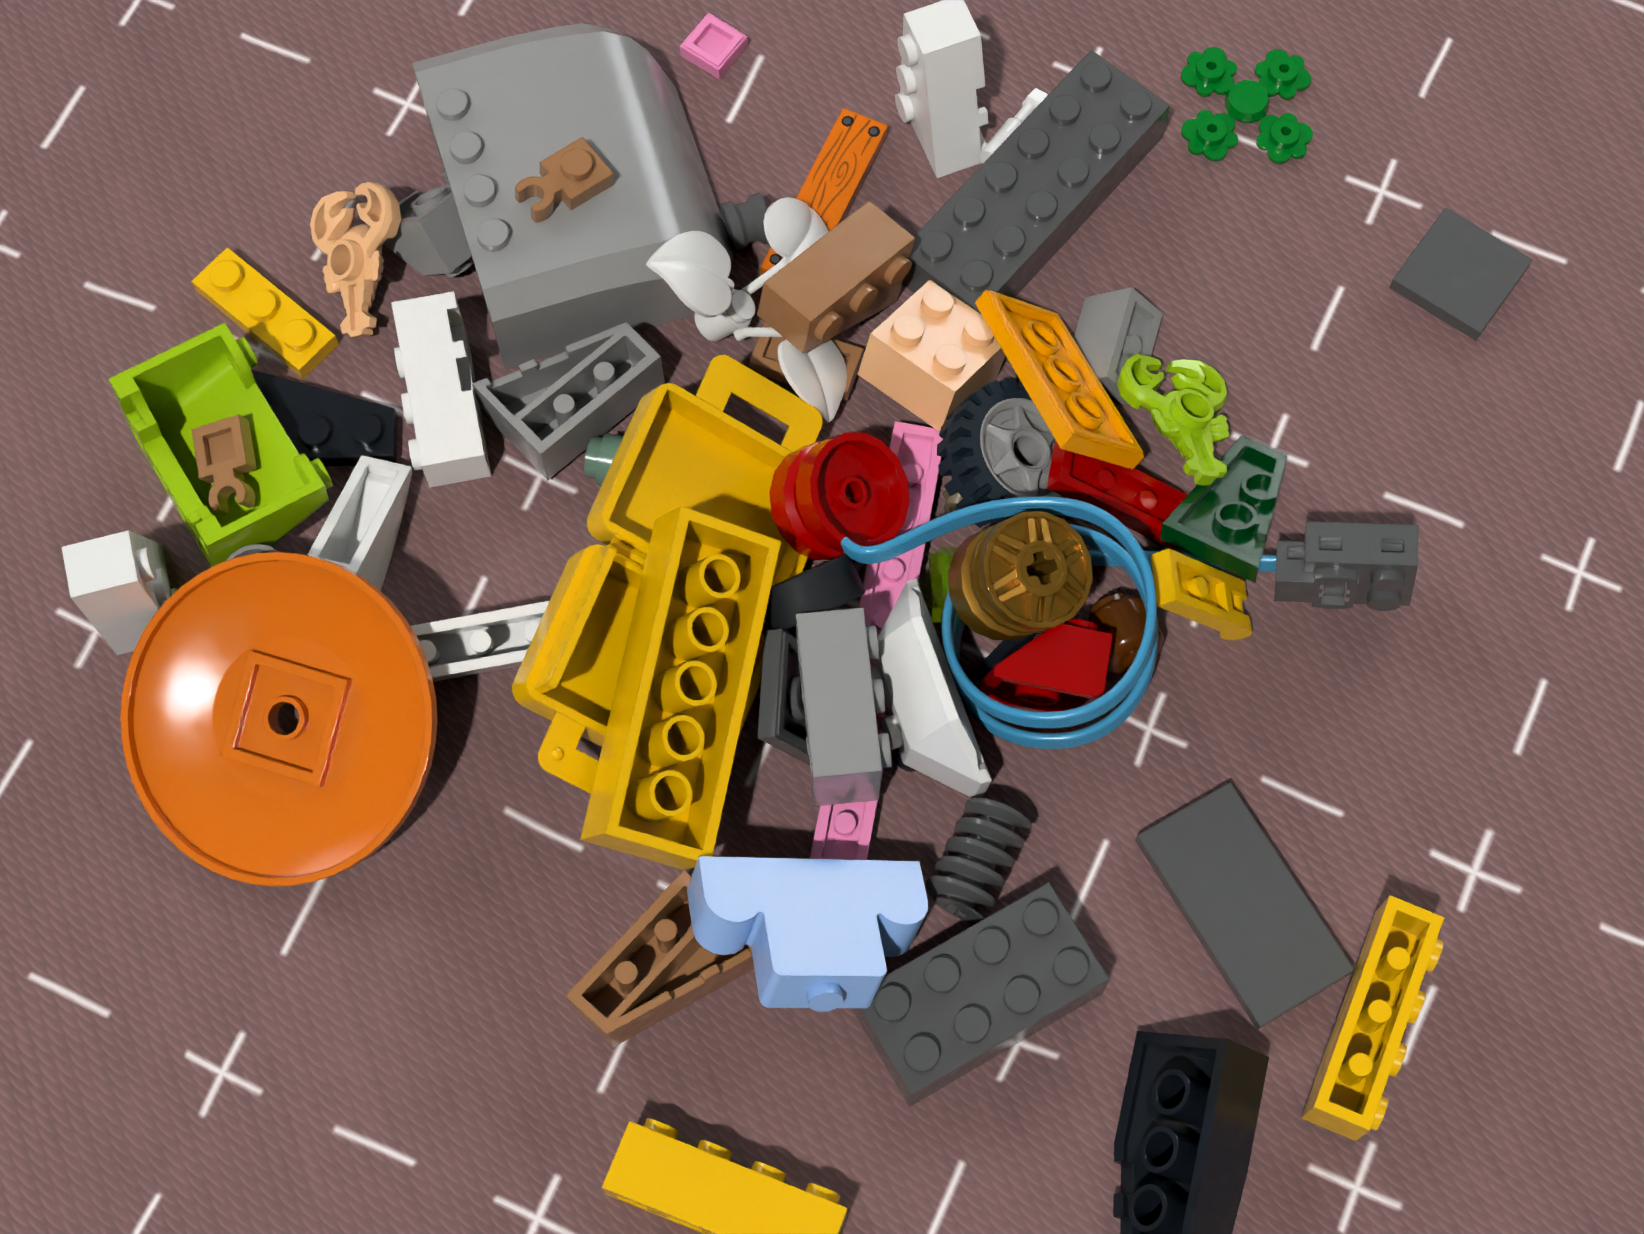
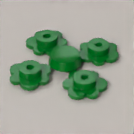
M1209 47L1203 54L1200 52L1190 53L1187 58V66L1181 72V81L1188 87H1196L1197 94L1202 97H1208L1213 92L1218 95H1226L1225 108L1229 115L1219 113L1214 116L1211 111L1202 110L1197 114L1196 119L1185 121L1181 128V134L1185 140L1189 141L1188 151L1193 155L1203 154L1206 159L1213 162L1221 161L1226 157L1228 149L1236 147L1238 143V136L1233 132L1235 127L1234 119L1245 123L1260 120L1258 127L1260 134L1257 136L1256 145L1261 150H1267V156L1270 161L1276 164H1284L1291 157L1294 159L1303 158L1307 152L1306 145L1311 142L1313 137L1311 127L1305 123H1297V117L1292 113H1285L1280 118L1275 115L1265 116L1269 108L1268 97L1279 94L1282 99L1291 100L1295 97L1297 91H1304L1309 87L1311 75L1307 70L1303 69V58L1298 55L1289 57L1285 51L1280 49L1271 50L1267 53L1265 61H1261L1255 66L1254 73L1260 78L1259 82L1242 80L1234 84L1233 76L1236 74L1237 65L1231 60H1226V54L1222 49Z

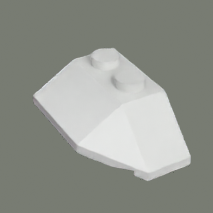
M918 580L907 581L878 636L879 659L869 660L872 680L882 679L886 714V717L881 719L883 733H888L890 749L898 748L903 764L971 798L984 796L992 779L974 736L925 604Z

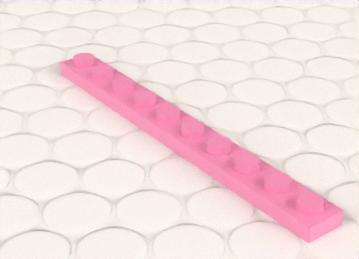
M897 421L894 423L890 449L898 457L907 476L910 498L905 523L894 538L930 521L939 474L938 465L941 463L942 458L937 456V444L943 440L939 436L940 432L935 428ZM926 543L890 560L867 564L863 582L865 593L861 595L859 608H864L865 626H876L877 638L906 582L917 579L919 582ZM876 713L878 734L883 733L881 719L886 717L885 713ZM878 800L820 806L810 859L867 860Z

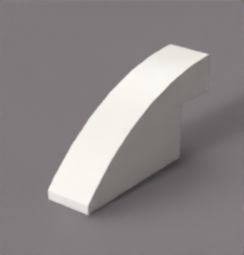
M361 455L307 555L323 558L342 565L359 574L381 591L403 516L412 477V466Z

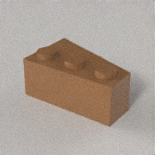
M868 201L764 282L757 316L787 339L799 351L805 353L897 302L903 279L912 266L909 258L915 237L872 202Z

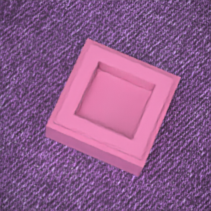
M708 12L680 45V56L720 80L748 47V36Z

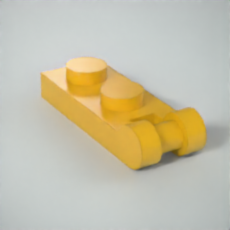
M1169 548L1150 555L1157 607L1220 631V638L1224 640H1239L1252 635L1250 616L1244 614L1243 602L1247 600L1246 585L1243 580Z

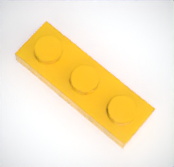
M228 247L191 281L195 290L302 379L339 345L335 334Z

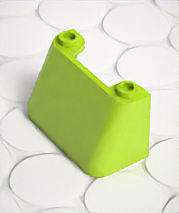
M225 322L108 379L132 434L210 567L225 562L231 553L243 546L262 544L272 547L329 501L326 489L333 486L331 478L319 458L309 461L304 453H298L255 382L251 368L258 365V361L245 337L235 340ZM239 414L248 419L250 424L257 469L243 473L244 482L248 483L254 490L255 504L251 508L238 504L235 491L228 498L229 514L221 515L211 509L208 500L209 491L214 482L207 483L199 479L191 429Z

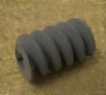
M986 798L967 800L964 808L967 817L957 820L954 828L957 836L949 838L946 842L945 850L948 856H942L936 862L935 869L939 876L929 877L925 885L927 892L939 907L973 925L985 919L975 909L977 904L994 907L996 899L985 890L986 885L1003 887L1006 882L994 870L996 865L1013 868L1015 860L1004 851L1005 847L1022 849L1025 841L1013 831L1014 828L1032 829L1033 826L1029 819L1011 806Z

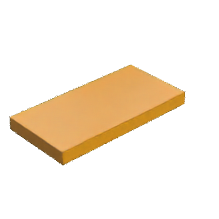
M985 290L977 299L975 305L1059 447L1084 456L1134 469L1145 457L1144 452L1058 313L991 290Z

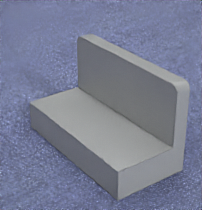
M1132 287L1088 296L1084 300L1073 338L1105 391L1121 404H1128L1120 396L1117 386V379L1123 363L1135 354L1152 355L1163 315L1161 311Z

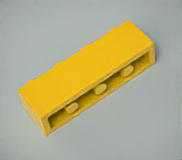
M649 1118L646 1119L644 1126L629 1121L602 1185V1189L607 1196L701 1234H841L848 1214V1208L838 1204L841 1196L832 1190L813 1183H808L805 1191L784 1183L786 1173L757 1161H754L751 1169L730 1161L732 1152L728 1149L705 1140H700L696 1148L676 1140L679 1131L675 1128Z

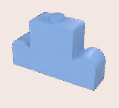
M699 856L687 888L692 931L696 941L704 949L720 955L735 954L743 949L744 945H749L752 951L759 1001L762 1006L767 1008H810L817 1012H827L836 1008L870 1007L887 972L884 956H900L909 950L928 911V899L920 861Z

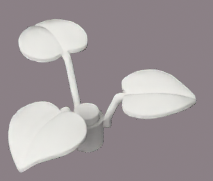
M786 197L775 201L768 207L763 220L765 235L772 249L783 258L775 266L741 290L733 289L735 286L734 282L727 278L731 270V260L726 249L717 239L706 232L688 231L673 237L653 253L646 266L663 278L678 298L695 312L696 326L706 339L716 342L731 334H734L738 341L747 337H783L772 327H748L755 314V304L750 295L761 288L766 280L828 233L824 221L806 202ZM787 339L782 341L778 346V360L785 378L799 398L819 410L823 423H829L836 415L846 388L847 370L842 354L831 339L805 353L799 351Z

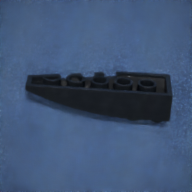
M1137 1031L1114 1141V1162L1121 1165V1193L1114 1194L1113 1217L1120 1219V1234H1232L1248 1173L1269 1057L1230 1039Z

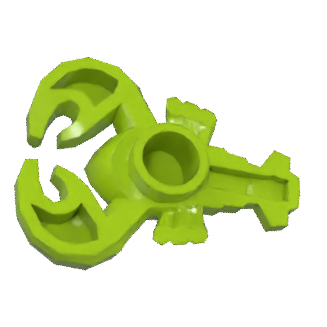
M1133 355L1123 363L1117 379L1120 396L1131 407L1135 409L1141 407L1151 413L1152 423L1155 424V428L1160 431L1162 436L1170 440L1182 457H1185L1186 462L1182 468L1186 475L1194 476L1195 484L1211 485L1216 478H1222L1227 473V465L1214 458L1213 442H1221L1229 437V426L1225 415L1220 414L1213 419L1212 417L1223 408L1228 399L1224 379L1215 368L1200 360L1181 359L1171 361L1166 368V373L1176 374L1171 378V382L1176 390L1168 391L1161 395L1156 392L1164 379V373L1159 371L1162 366L1161 362L1151 356ZM1149 371H1151V372L1159 371V372H1158L1157 374H1152V373H1150Z

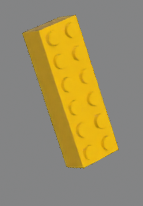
M683 506L655 520L580 838L581 841L681 870L695 868L699 856H713L781 545L780 540Z

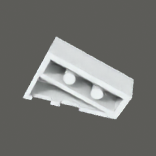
M455 292L391 302L399 347L394 348L396 365L400 378H405L408 391V393L401 394L406 423L414 424L416 439L408 440L414 471L423 469L429 488L491 477L481 411L472 386L476 380L470 343Z

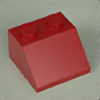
M1070 619L1064 622V624L1048 629L996 664L976 687L990 698L1002 704L1029 711L1056 712L1081 707L1104 695L1113 634L1097 631V625L1090 621Z

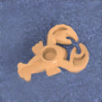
M361 183L355 188V194L347 191H336L322 197L313 209L310 222L313 242L323 254L327 255V265L323 266L322 270L326 290L328 293L341 292L347 316L340 324L342 334H349L350 337L363 338L373 335L372 328L376 327L377 318L368 312L369 308H372L375 290L377 289L378 281L381 280V272L384 268L382 265L384 259L381 255L382 245L388 238L396 236L401 222L398 200L390 189L379 183ZM357 196H366L367 203H358L356 205L360 219L366 224L356 225L351 228L355 218V208H344V206Z

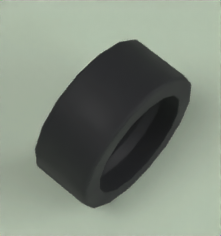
M843 554L771 586L764 618L768 629L787 630L796 626V614L831 611L863 595L865 589L851 558L847 554Z

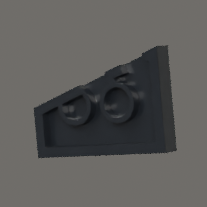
M251 370L258 388L298 453H304L309 461L319 458L324 467L356 466L361 455L396 463L398 416L394 408Z

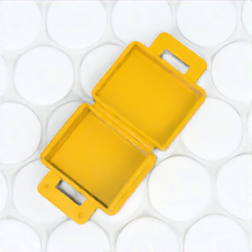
M718 355L711 360L696 395L691 394L676 384L665 383L651 390L640 399L587 517L589 533L593 538L606 546L599 544L590 545L574 553L568 559L513 681L512 693L515 700L521 706L551 721L538 751V763L541 768L589 794L592 791L598 760L577 750L576 747L581 737L602 747L655 520L683 506L780 540L781 545L772 586L802 573L808 557L797 553L781 537L771 515L769 491L774 471L786 455L816 442L823 423L821 413L816 407L809 405L801 398L727 355ZM731 393L788 426L781 445L723 412ZM762 632L740 732L762 679L765 635Z

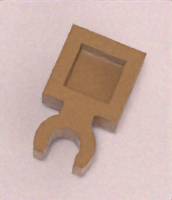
M581 137L539 162L540 175L542 177L531 176L519 181L515 186V199L520 203L531 196L541 198V201L531 206V218L534 222H540L547 219L553 213L554 204L561 200L570 210H573L613 185L614 173L586 140Z
M238 414L191 429L199 479L207 483L214 482L208 496L211 509L221 515H228V498L235 491L238 504L247 508L254 507V490L248 483L244 482L243 473L257 469L249 420Z

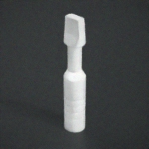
M1035 88L1025 98L1019 112L1013 118L1006 120L980 152L979 159L982 164L1048 96L1047 93Z

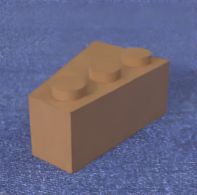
M685 870L565 995L572 1011L612 1047L619 1045L754 969L752 951L749 945H744L743 949L735 954L720 955L704 949L696 941L692 931L687 895L691 876Z

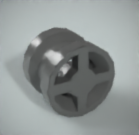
M760 193L749 195L747 201L735 204L732 201L720 204L722 220L734 253L744 250L748 243L759 241L762 244L768 243L763 224L767 207Z

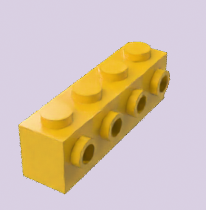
M1391 895L1375 912L1301 1119L1353 1141L1360 1139L1370 1129L1378 1130L1389 1102L1388 1098L1382 1096L1389 1075L1396 1077L1406 1055L1407 1045L1401 1043L1407 1023L1413 1025L1416 1022L1425 1000L1426 993L1419 990L1426 971L1432 973L1443 949L1444 941L1437 938L1445 917Z

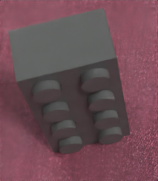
M1048 882L884 976L870 1007L852 1008L910 1107L1102 995L1110 979Z

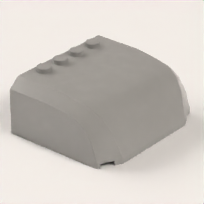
M579 23L508 36L412 63L436 147L446 171L476 268L505 370L517 367L532 359L537 361L566 351L565 346L624 322H627L638 332L695 315V312L678 298L666 281L646 266L649 258L660 246L679 234L688 231H702L713 236L726 249L730 257L731 273L734 251L677 89L651 53L632 38L606 26ZM583 137L614 173L613 185L573 210H570L561 200L554 204V211L547 219L534 222L531 218V206L542 199L531 196L525 201L518 203L515 199V186L526 177H542L540 175L539 162Z

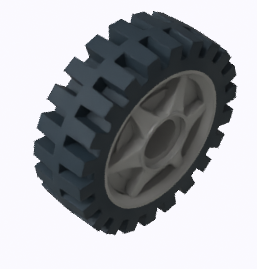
M1005 378L1000 382L998 380L992 381L969 395L946 418L947 422L941 427L939 433L943 440L937 444V456L944 457L945 459L938 465L940 476L952 477V480L944 486L949 496L959 493L963 498L956 504L958 509L984 502L1017 497L1066 498L1047 488L1053 447L1056 440L1021 381L1017 383L1016 378ZM1054 515L1065 521L1070 518V516ZM1013 516L975 523V525L981 528L990 522L991 527Z

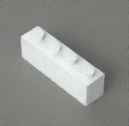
M549 601L412 625L411 628L417 636L426 656L433 682L521 666Z

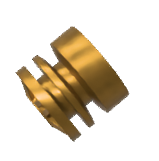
M1022 512L967 537L954 553L948 571L949 597L959 618L975 633L995 641L1017 640L1035 632L1053 628L1072 619L1087 601L1093 581L1091 556L1081 535L1064 519L1047 512ZM1032 568L1034 576L1029 577L1027 569Z

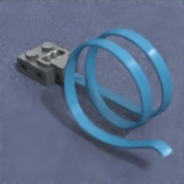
M1062 497L1000 499L968 506L945 514L878 545L860 546L852 542L848 537L841 541L844 553L851 559L864 564H874L895 558L956 529L986 520L1015 516L1022 512H1047L1052 515L1075 517L1096 524L1113 535L1126 550L1102 533L1083 526L1069 525L1081 535L1085 545L1095 548L1087 549L1091 556L1092 566L1123 567L1135 583L1146 611L1145 629L1136 657L1122 679L1111 690L1086 705L1056 712L1017 709L990 698L970 681L960 665V644L966 623L959 618L949 597V590L942 616V639L947 661L961 701L970 715L986 730L999 738L1032 748L1064 749L1094 742L1119 727L1133 713L1146 693L1155 669L1158 651L1157 601L1150 555L1160 551H1143L1137 539L1122 522L1097 506L1076 499ZM1306 521L1305 542L1277 541L1276 555H1263L1258 572H1275L1274 601L1312 602L1313 607L1326 609L1353 608V604H1367L1369 608L1378 611L1395 610L1400 605L1410 606L1418 569L1419 525ZM1179 552L1218 570H1226L1189 552ZM1125 698L1112 713L1088 727L1070 732H1031L1011 727L992 717L994 716L1003 721L1025 727L1063 728L1091 721L1114 708Z

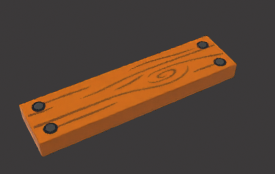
M842 108L796 199L806 202L810 208L817 212L824 221L828 232L847 216L888 135L887 124ZM770 247L760 266V275L775 266L783 258L772 247Z

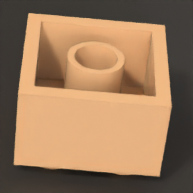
M929 280L870 333L857 375L940 432L941 427L947 422L946 418L962 401L998 377L1006 355L980 313Z

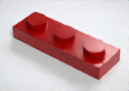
M1056 441L1054 442L1047 483L1048 489L1066 498L1076 499L1097 506L1116 517L1127 528L1172 550L1178 548L1160 539L1162 523L1186 498L1187 494L1135 468L1130 469L1061 449Z

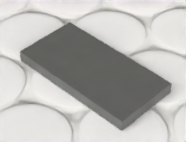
M1230 782L1137 835L1135 842L1257 1030L1351 975L1355 970Z

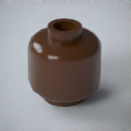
M1118 593L1107 596L1094 604L1089 611L1090 617L1086 620L1095 623L1097 631L1113 634L1107 672L1113 674L1126 673L1139 650L1146 622V611L1142 599L1133 596L1127 597L1126 594ZM1159 626L1157 654L1161 651L1164 642V636Z

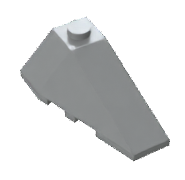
M445 172L441 174L446 182L443 186L435 187L422 195L415 191L399 202L401 222L397 234L394 238H388L383 244L423 276L445 274L446 277H453L468 269L473 263Z

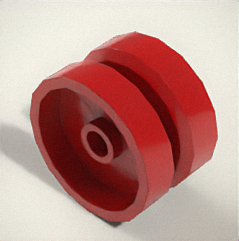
M845 432L824 441L803 446L786 455L774 471L769 491L771 515L781 537L797 553L813 560H831L845 554L841 545V541L845 537H848L852 542L860 546H874L893 539L905 523L910 503L908 479L898 457L883 441L864 432Z

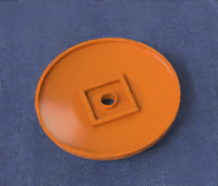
M255 553L230 559L199 573L174 592L154 614L141 634L126 672L121 700V739L130 778L140 801L157 827L180 851L212 872L232 880L264 886H293L319 881L356 866L382 847L405 822L425 786L432 765L437 733L436 695L430 668L417 636L393 602L376 586L344 566L323 558L297 553ZM287 702L292 704L299 714L298 726L290 734L280 728L277 720L279 709Z

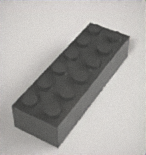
M1090 50L914 236L915 241L909 258L912 266L903 279L902 284L915 293L927 281L931 280L978 313L980 311L975 302L985 290H991L1015 298L1163 138L1170 105Z

